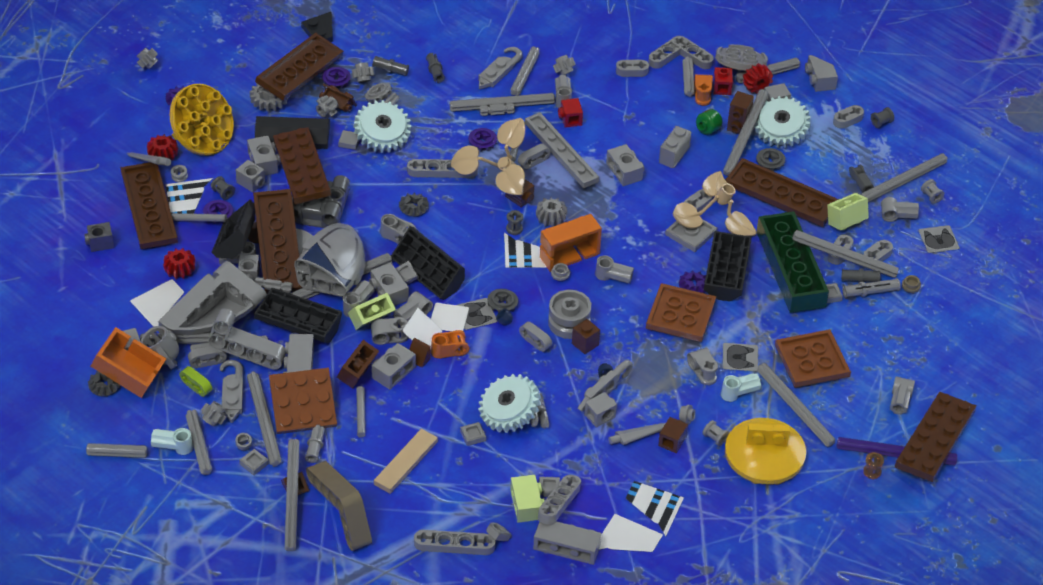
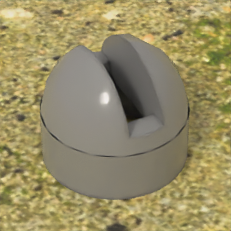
M240 433L236 436L235 444L239 450L246 451L251 447L252 438L247 433Z

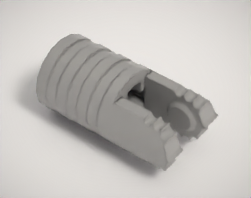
M539 393L541 395V399H539L541 405L537 406L539 412L534 413L535 418H531L530 422L531 426L535 427L539 420L541 427L546 429L549 428V421L543 395Z

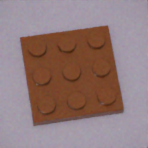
M661 283L646 322V329L702 342L716 302V296Z
M830 329L775 340V347L794 388L850 377L851 371Z
M329 368L269 375L277 434L313 430L316 425L324 428L337 427Z

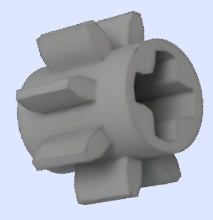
M145 47L137 55L139 58L137 61L138 65L142 69L145 66L150 69L158 61L156 58L158 53L153 48L148 50Z
M566 54L555 59L556 64L553 65L556 73L560 72L561 75H565L574 71L572 67L576 64L573 57L568 58Z
M368 63L355 64L356 69H352L353 79L357 78L359 83L371 81L370 76L374 75L373 66L369 67Z
M325 95L316 101L318 103L316 111L320 116L329 118L337 113L338 103L335 98Z
M215 401L210 405L205 403L201 409L202 414H204L202 419L212 426H215L217 422L222 425L226 419V414L224 413L226 409Z

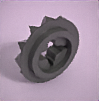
M766 148L758 152L756 162L764 168L771 169V171L774 169L779 170L780 167L784 166L785 156L777 149Z
M415 192L413 195L407 193L405 197H401L399 202L400 210L409 216L422 215L429 207L427 197H423L422 194L416 195Z
M496 289L488 295V306H491L492 310L500 312L506 308L514 311L515 307L518 306V297L510 290Z
M96 371L95 375H90V380L88 381L89 390L98 396L111 395L120 387L118 383ZM101 380L107 381V385L101 382Z

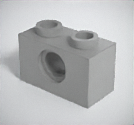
M269 136L248 139L247 147L251 162L263 168L265 175L278 173L280 159L278 154L275 155V144L270 141Z
M627 144L607 150L606 164L622 186L642 180L644 165L642 162H639L634 151Z
M392 263L371 270L369 282L378 293V296L388 293L394 306L408 300L409 287Z
M397 343L392 348H389L381 358L373 362L372 378L390 390L416 367V354Z

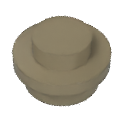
M914 275L907 276L902 281V288L910 293L918 292L921 288L919 278Z

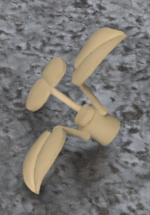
M517 118L507 121L500 126L497 139L501 144L505 145L507 157L500 158L498 163L478 157L479 149L470 145L462 147L455 153L451 161V167L459 174L471 175L479 167L478 160L484 161L502 171L496 176V185L501 191L510 195H523L525 172L521 166L516 165L511 160L512 156L508 147L516 149L522 144L525 137L524 120Z
M721 171L711 174L703 182V191L708 196L714 197V199L700 212H697V209L692 204L683 202L677 204L672 213L676 221L682 226L698 228L703 223L700 215L717 201L721 205L728 204V218L725 220V225L732 234L756 235L754 226L744 214L738 211H734L731 214L733 203L731 198L736 190L725 181Z

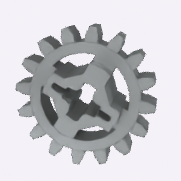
M257 83L256 86H252L250 91L251 103H254V107L259 106V110L266 108V111L270 109L276 111V107L282 108V104L286 105L287 100H289V97L284 101Z

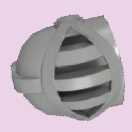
M154 326L146 331L140 342L145 346L148 344L150 349L165 357L166 361L163 365H168L170 369L177 367L175 359L179 353V345L175 334L164 326ZM157 331L163 336L162 339L157 334ZM152 335L158 343L155 344L149 336Z

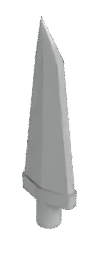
M132 152L127 153L130 157L154 164L171 165L169 158Z
M666 423L616 431L615 435L609 437L608 440L610 445L619 442L625 445L660 432Z

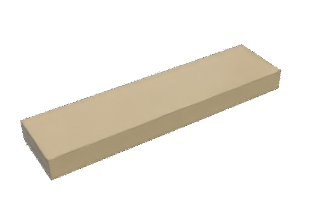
M420 429L374 479V485L391 494L438 442V437Z

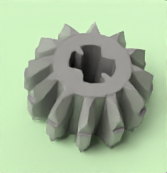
M551 197L549 200L543 198L542 202H538L536 218H538L539 223H543L545 227L547 225L553 227L565 222L567 207L563 201H559V198L555 200Z

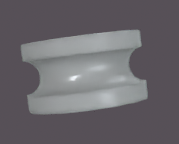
M183 165L174 166L171 169L172 179L175 182L187 180V168Z

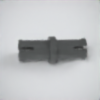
M429 53L426 56L429 72L433 75L435 82L441 83L445 79L442 72V64L438 61L436 54Z
M378 56L374 57L373 67L387 70L388 73L395 72L407 76L409 65L395 62L394 59L387 60Z
M859 268V270L842 269L841 279L842 281L878 282L880 281V270L869 271L863 270V268Z

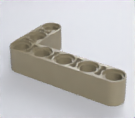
M327 461L307 467L306 474L310 483L339 511L345 539L350 550L354 551L372 544L366 512L359 491Z

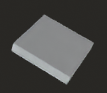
M703 220L702 225L698 228H687L676 221L666 229L665 235L691 251L696 252L714 236V231H717L718 228Z

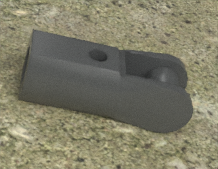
M861 164L856 168L849 167L850 176L856 181L862 193L874 187Z

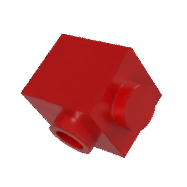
M715 67L713 95H731L733 84L732 68Z
M579 98L561 100L558 116L562 118L564 127L582 126L583 111Z

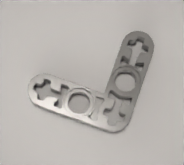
M676 36L649 55L648 62L650 67L657 69L681 55L684 58L689 56V58L693 59V64L702 69H710L713 66L714 57L687 38ZM689 51H694L696 54H691Z

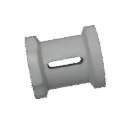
M933 179L927 180L921 186V191L929 196L931 203L934 204L943 199L945 193L936 186V182Z
M711 420L703 430V435L705 437L709 436L716 441L718 446L725 443L729 431L718 427L714 420Z

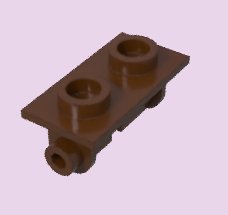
M323 84L325 91L320 93L319 98L325 95L335 98L338 103L337 108L344 112H350L352 105L357 106L354 97L350 93H343L333 85Z

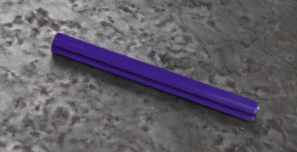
M838 437L837 439L838 449L899 457L905 446L844 437ZM950 453L944 464L956 465L957 454Z

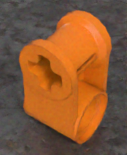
M695 74L694 87L695 102L702 106L710 104L713 75Z
M455 330L435 333L431 339V355L434 358L442 359L467 354L470 348L465 342V332Z

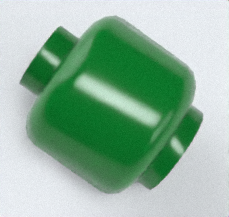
M709 109L697 116L696 126L701 133L710 135L720 130L722 127V117L716 110Z

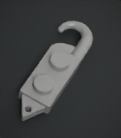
M517 47L504 49V53L513 51L516 55L513 58L498 57L479 74V89L493 88L521 60L522 51Z
M227 360L221 364L220 371H223L226 366H234L235 374L228 375L223 379L222 406L226 409L224 411L226 417L233 423L237 416L242 414L243 366L239 361Z
M625 360L613 371H609L606 375L601 376L593 387H589L586 390L585 398L577 409L584 411L585 402L603 392L608 395L617 387L620 374L624 370L622 378L628 376L632 370V362Z

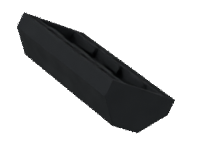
M256 116L255 138L269 136L270 141L274 142L273 135L308 127L315 148L327 149L330 119Z
M251 199L228 217L226 222H223L211 252L216 258L233 259L244 250L255 221V205Z
M409 226L391 255L392 260L399 265L410 261L419 277L417 280L440 299L445 300L456 293L465 280V268L412 226Z
M714 231L704 290L709 295L716 296V300L731 301L742 296L751 236Z
M275 288L270 289L254 313V318L298 334H313L315 340L324 343L332 341L337 333L342 317V311Z

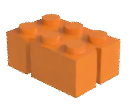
M592 214L546 228L541 231L539 257L551 272L554 265L558 263L568 266L582 261L581 256L573 247L574 245L584 259L600 254L602 228Z
M115 327L95 356L90 367L142 398L162 368L166 358L136 339L132 341L128 350H125L124 348L131 336Z

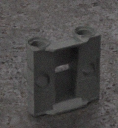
M338 175L334 178L333 182L327 181L331 196L295 204L292 197L295 222L301 225L320 228L339 223L350 191L349 179L343 175Z

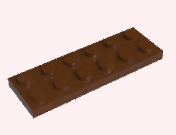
M314 33L259 74L255 82L284 101L338 60L344 51L319 34Z
M299 128L294 131L273 135L294 203L299 204L331 196V191L309 128Z
M743 158L725 179L727 183L731 184L738 191L787 212L794 211L796 216L822 227L828 221L827 205L839 200Z
M148 162L120 167L140 249L178 243L158 164Z
M291 189L253 192L264 280L282 281V283L291 282L292 291H297L303 287L297 281L294 266L295 261L299 258Z
M939 392L896 460L895 468L933 482L975 413L977 405Z

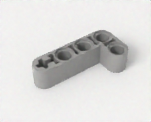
M229 309L219 311L208 339L209 344L213 348L275 370L281 367L286 355L284 346L233 327L235 314Z

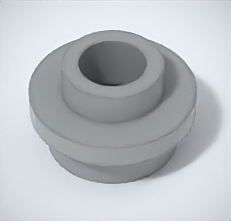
M558 263L552 268L551 276L555 280L563 281L569 278L570 270L566 264Z
M692 405L682 406L679 413V419L688 425L695 419L696 413Z

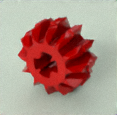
M764 64L752 65L750 69H746L747 73L743 74V84L751 93L755 92L758 94L759 90H764L765 87H768L773 82L772 72Z
M165 134L163 136L157 135L156 138L151 137L150 142H147V153L151 156H160L174 160L178 153V145L172 136L166 137Z
M175 248L174 251H168V254L163 259L165 272H167L169 277L174 276L175 279L178 277L184 279L185 276H191V273L196 268L194 255H192L190 250L185 251L184 248L181 250Z

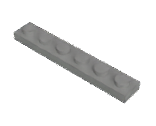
M541 112L525 118V124L551 150V153L583 189L599 182V176Z

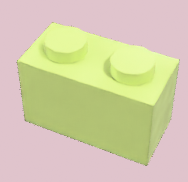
M857 193L827 205L828 225L838 230H845L847 227L859 224L861 221L869 218L868 198Z
M385 293L354 307L348 312V315L357 330L371 324L376 319L389 316L396 309L388 293Z
M535 475L511 477L510 491L517 523L538 520L539 508L545 501L544 498L541 499L540 497L542 495L541 483H537Z

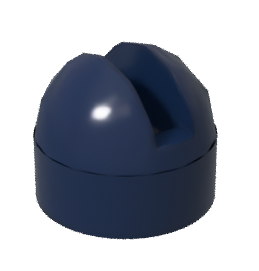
M504 308L497 314L496 320L502 325H509L513 320V315L508 309Z
M607 363L601 364L598 368L599 378L606 375L609 371H613V367Z

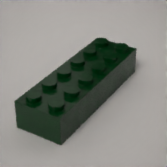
M794 211L759 216L756 231L790 313L825 308L829 295V290L810 247L793 241V234L796 230L803 232Z

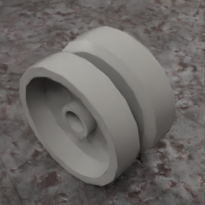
M563 290L554 294L549 303L548 326L556 336L572 339L573 327L586 319L590 321L592 303L589 297L577 290Z

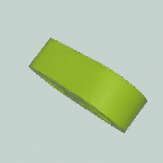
M187 366L179 372L183 383L200 396L204 397L212 391L210 382L192 367Z

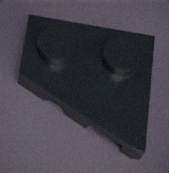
M331 12L301 22L302 29L309 37L317 33L329 42H333Z

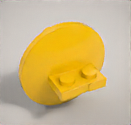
M191 84L182 88L174 96L170 106L172 137L175 140L178 139L182 146L197 155L209 156L222 151L232 138L234 120L232 108L221 93L205 84Z
M753 418L739 423L730 431L725 443V456L731 468L741 477L754 484L778 485L788 481L800 472L805 463L806 446L800 434L788 424L771 418Z

